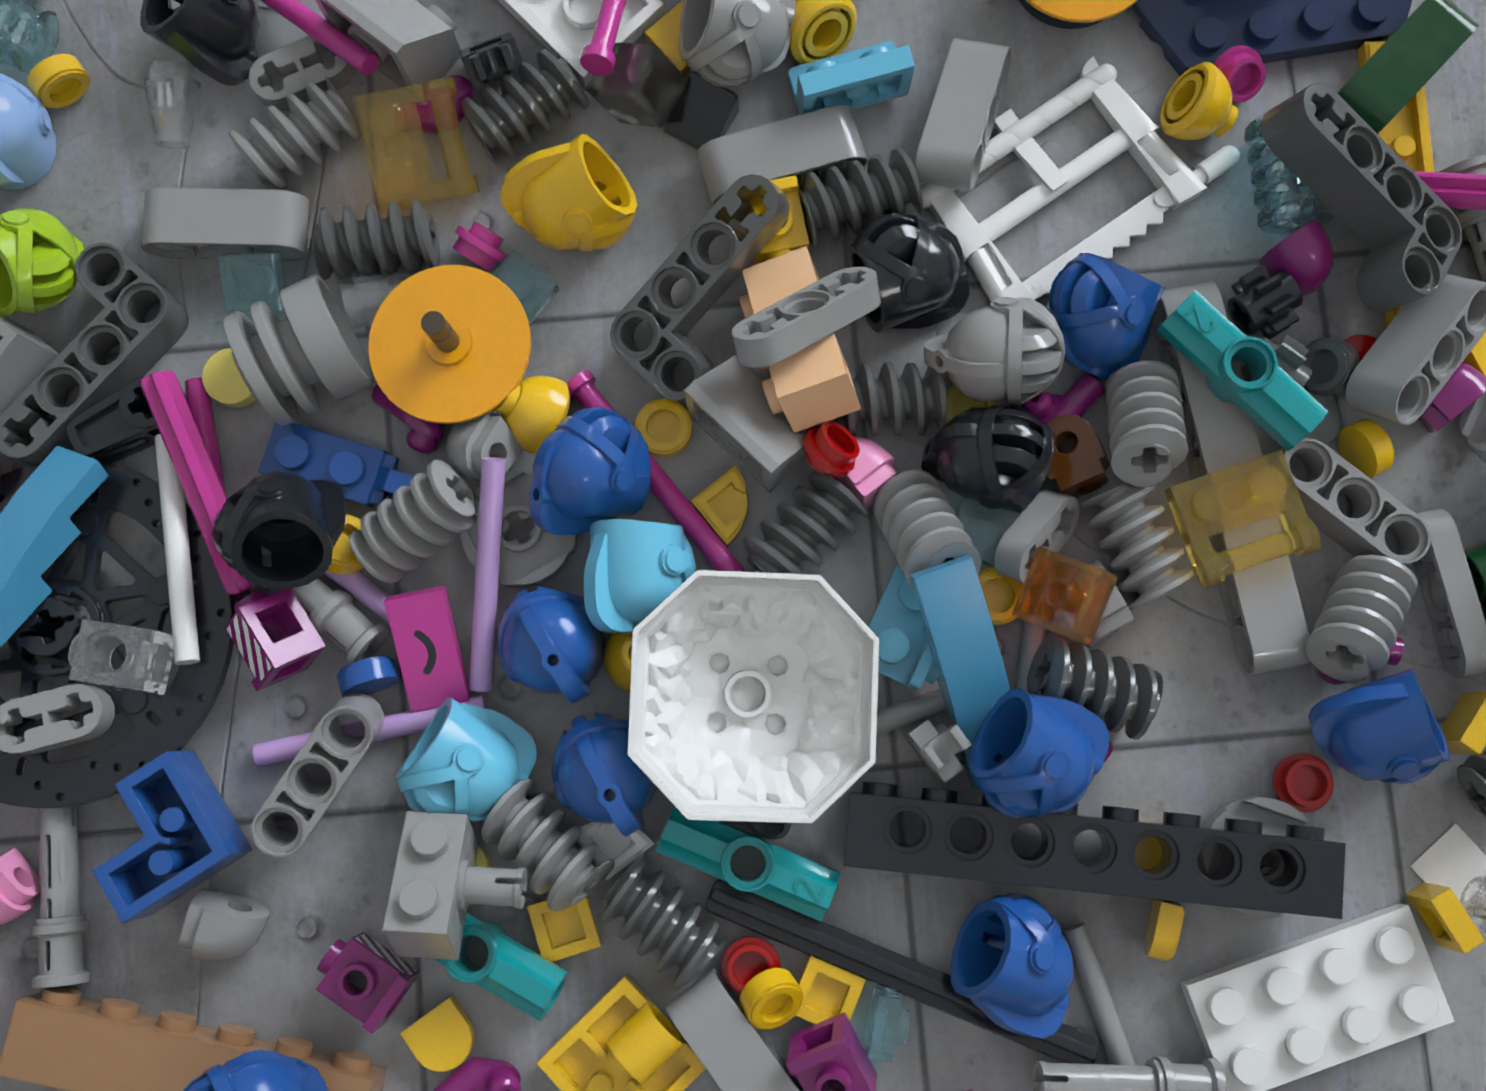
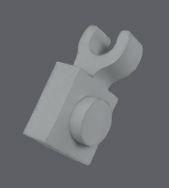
M927 719L921 720L903 733L938 782L945 783L964 769L956 756L970 747L971 743L957 724L950 728H947L943 723L933 727Z

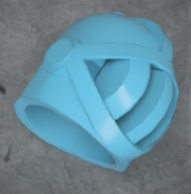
M608 519L591 523L589 528L590 551L584 570V604L586 614L590 622L600 631L616 634H633V629L695 573L696 565L692 546L684 535V527L628 519Z
M447 697L435 712L431 722L422 733L414 749L408 755L395 777L397 778L400 793L403 792L408 806L414 812L466 814L470 822L485 821L498 800L512 786L528 779L537 759V747L532 736L507 716L494 710L458 703L453 698Z

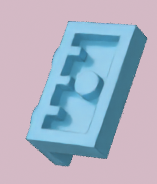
M887 41L791 67L788 71V80L799 115L836 105H847L851 107V110L907 96L915 64L909 45L896 48L892 41Z
M897 562L868 627L879 638L878 674L915 691L921 688L924 681L933 684L938 677V672L923 629L926 625L915 591L909 586L904 572L900 569Z

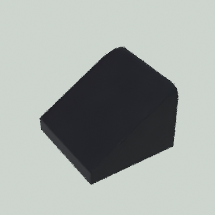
M690 70L680 88L663 130L670 136L698 150L708 141L725 136L739 112L738 96L725 87H717L703 80L697 72Z

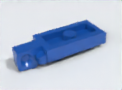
M276 422L258 470L262 475L274 471L297 473L307 480L333 482L340 486L344 500L370 508L373 505L378 506L387 498V495L393 497V493L401 486L410 487V480L414 477L413 475L396 470L399 458L390 455L385 450L295 423L287 427H281Z

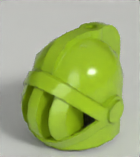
M20 208L0 214V314L2 316L13 315L20 311L22 313H38L55 307L75 290L78 282L75 274V265L77 258L84 250L83 243L56 216L35 208Z

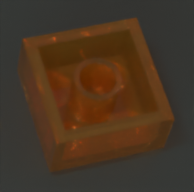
M1038 546L1011 615L1091 646L1118 576L1104 569Z

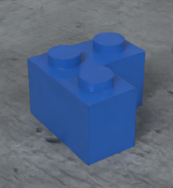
M166 751L114 784L145 837L101 864L92 872L123 924L153 915L253 849L194 751Z

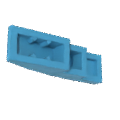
M56 446L16 491L1 512L0 648L52 592L51 588L40 576L81 533L70 520V516L109 476L98 460Z
M964 555L915 572L909 576L926 625L923 629L939 675L937 682L951 725L957 724L971 743L970 747L961 752V756L971 786L975 789L977 785L974 775L970 771L969 759L973 742L989 711L999 698L1010 690V686L973 558Z

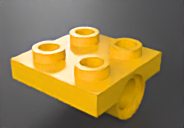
M627 973L546 1051L536 1063L561 1091H684L706 1069L676 1026Z

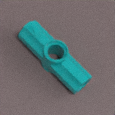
M1194 290L1156 329L1206 376L1208 387L1214 396L1224 402L1236 403L1287 451L1294 448L1309 435L1329 412L1278 366L1276 353L1269 343L1260 338L1247 337L1197 290ZM1232 359L1240 360L1248 366L1252 375L1251 382L1243 381L1236 377L1231 367Z
M675 806L668 818L655 851L724 880L737 890L752 892L822 922L830 906L841 872L768 842L756 834L747 833L721 821L687 820ZM741 846H755L765 856L764 868L758 875L746 878L741 877L733 870L730 861L731 856Z
M466 913L459 960L434 959L443 964L447 972L455 980L464 983L473 982L538 1021H542L556 1002L569 974L567 970L508 937L506 931L498 924L490 921L482 922ZM472 935L480 937L488 947L489 956L484 967L473 964L467 955L466 947Z

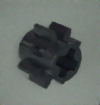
M1260 265L1240 277L1238 282L1231 285L1236 295L1228 300V311L1235 325L1244 334L1252 336L1261 330L1263 336L1270 340L1299 321L1300 318L1294 310L1302 305L1303 296L1299 285L1288 272L1277 270L1269 275L1266 267Z

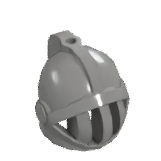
M684 0L679 37L681 58L693 72L696 71L703 80L717 87H735L740 84H748L759 77L760 74L778 67L785 59L790 45L791 24L794 19L796 2L795 0Z
M997 298L991 302L990 306L974 310L960 319L947 334L934 337L924 343L925 365L934 368L938 373L947 372L952 383L974 401H992L997 405H1021L1040 394L1059 375L1066 353L1063 334L1054 316L1044 305L1031 298ZM1023 318L1032 324L1023 327ZM1043 349V350H1040V351L1033 352V353H1030V354H1027V355L1022 356V351H1031V350Z

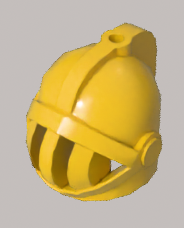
M580 134L569 143L540 150L527 156L507 172L503 178L500 192L502 206L514 222L523 227L535 240L546 247L556 250L573 251L578 249L579 252L593 253V250H603L616 245L628 232L629 226L634 221L638 206L635 193L623 172L607 152L587 134Z

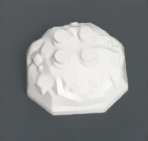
M697 570L633 629L628 756L687 820L813 823L876 762L879 638L821 575Z

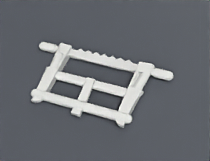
M1093 56L1084 65L1078 81L1019 120L1011 109L995 119L994 127L999 134L989 140L979 173L1013 151L1040 181L1038 184L979 224L954 193L956 189L920 183L923 208L929 207L938 223L945 226L957 237L962 248L964 263L968 262L990 302L1002 297L1031 298L1036 301L1043 295H1049L1052 282L1057 274L1069 261L1076 258L1080 253H1091L1111 260L1113 258V249L1129 247L1130 237L1146 236L1147 226L1162 225L1163 213L1170 208L1174 211L1196 199L1207 190L1204 184H1209L1235 166L1240 158L1239 150L1235 146H1224L1197 164L1195 170L1191 171L1158 136L1156 132L1160 129V126L1154 124L1115 81L1117 78L1116 68L1107 63L1099 66ZM1091 99L1114 132L1058 169L1033 137L1076 109L1077 106ZM1128 150L1157 190L1021 282L993 244V241Z

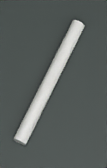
M158 434L155 436L174 660L176 665H189L200 662L185 493L163 439Z

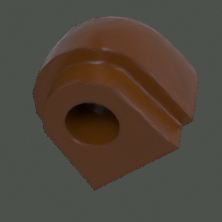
M1064 414L1056 416L1046 423L1053 433L1054 442L1052 460L1047 472L1050 481L1058 486L1060 491L1074 497L1085 495L1104 486L1109 481L1105 471L1110 467V461L1100 438L1089 422L1078 415Z

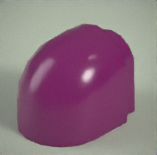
M1314 220L1275 245L1259 260V264L1266 267L1269 275L1277 270L1288 272L1299 285L1302 296L1313 293L1326 281L1334 264V254L1329 237L1318 220Z
M1462 362L1428 408L1418 418V421L1430 433L1439 431L1486 392V376L1470 364Z

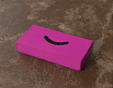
M445 585L387 596L384 604L411 712L440 707L447 697L453 698L458 703L469 701L471 691Z

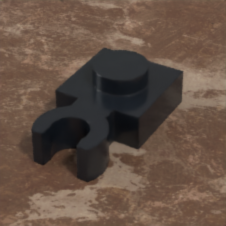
M511 32L459 51L469 79L476 77L477 81H483V83L499 80V77L505 73L508 75L514 72L513 69L518 67L517 62L522 60Z

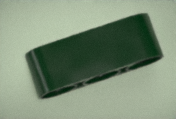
M1425 0L1341 88L1338 94L1378 134L1480 25L1451 0Z

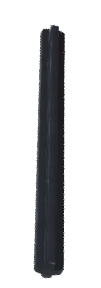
M717 879L712 885L705 904V909L708 913L816 957L1060 1062L1094 1064L1097 1060L1099 1040L1091 1034L1065 1023H1062L1054 1035L1047 1038L1025 1037L1010 1032L995 1024L970 998L956 993L951 984V975L828 923L820 922L752 892L737 890L724 880Z

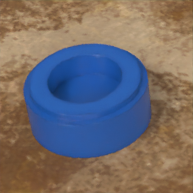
M376 656L353 662L341 668L336 675L342 697L352 693L373 694L390 688L400 681L395 660L389 656Z

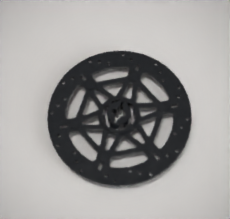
M98 461L109 476L72 514L71 521L81 533L55 560L47 579L44 580L52 592L8 639L11 657L8 660L0 661V675L21 672L19 698L36 694L40 680L54 682L53 689L74 684L75 682L103 689L111 696L115 706V715L124 714L133 723V730L122 740L106 749L89 756L63 762H50L47 758L48 751L30 755L0 752V803L29 808H65L85 805L118 794L119 791L114 784L143 767L145 762L146 764L166 751H180L186 746L205 721L221 691L230 665L234 645L225 629L235 613L234 595H228L225 592L202 534L197 538V535L201 532L187 503L186 514L193 581L197 580L193 589L200 662L180 665L170 688L162 697L149 687L166 614L170 611L167 574L155 578L107 534L111 515L115 512H120L143 525L164 546L159 483L144 474L123 466ZM41 463L15 469L1 475L0 514L16 491ZM98 492L96 504L93 506L95 495ZM86 543L82 581L67 580L68 572L81 545ZM106 551L135 578L134 584L99 589L103 552ZM61 595L82 601L84 599L87 605L78 606L53 597ZM145 597L146 602L144 605L113 622L109 607L112 602ZM147 621L136 668L133 670L114 644V640ZM210 633L213 634L211 639H209ZM40 655L70 664L65 667L38 662L34 656ZM104 657L123 681L124 687L121 691H118L92 674L93 669ZM0 697V705L6 703V702ZM93 708L62 720L83 722L84 716L92 713ZM153 712L161 718V725L156 724L152 720L151 715ZM23 717L21 724L13 726L14 736L24 737L26 730L43 726V719L36 721L33 718ZM27 758V763H26L25 771H24V773L22 774V768H23V765H24V761H25V759Z

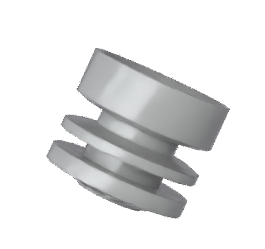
M317 274L281 290L280 297L286 316L285 319L280 321L264 302L257 301L251 304L250 310L254 324L240 311L225 316L223 321L226 337L232 349L233 359L243 381L252 395L281 427H287L299 421L296 402L307 414H314L320 411L319 397L315 387L317 382H321L336 400L340 401L375 384L368 360L348 319L328 286Z

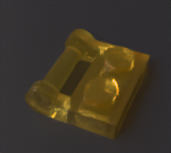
M454 77L353 96L380 211L388 210L389 201H397L401 208L411 206L412 199L419 198L422 204L480 192L477 175L471 176L461 135L453 97L458 96ZM431 102L449 180L434 183L416 104Z
M1282 450L1171 486L1164 490L1193 570L1203 588L1207 589L1224 583L1226 575L1292 553L1302 557L1321 549L1319 531L1314 522L1307 516ZM1275 515L1280 517L1284 528L1282 532L1219 553L1212 549L1209 537Z

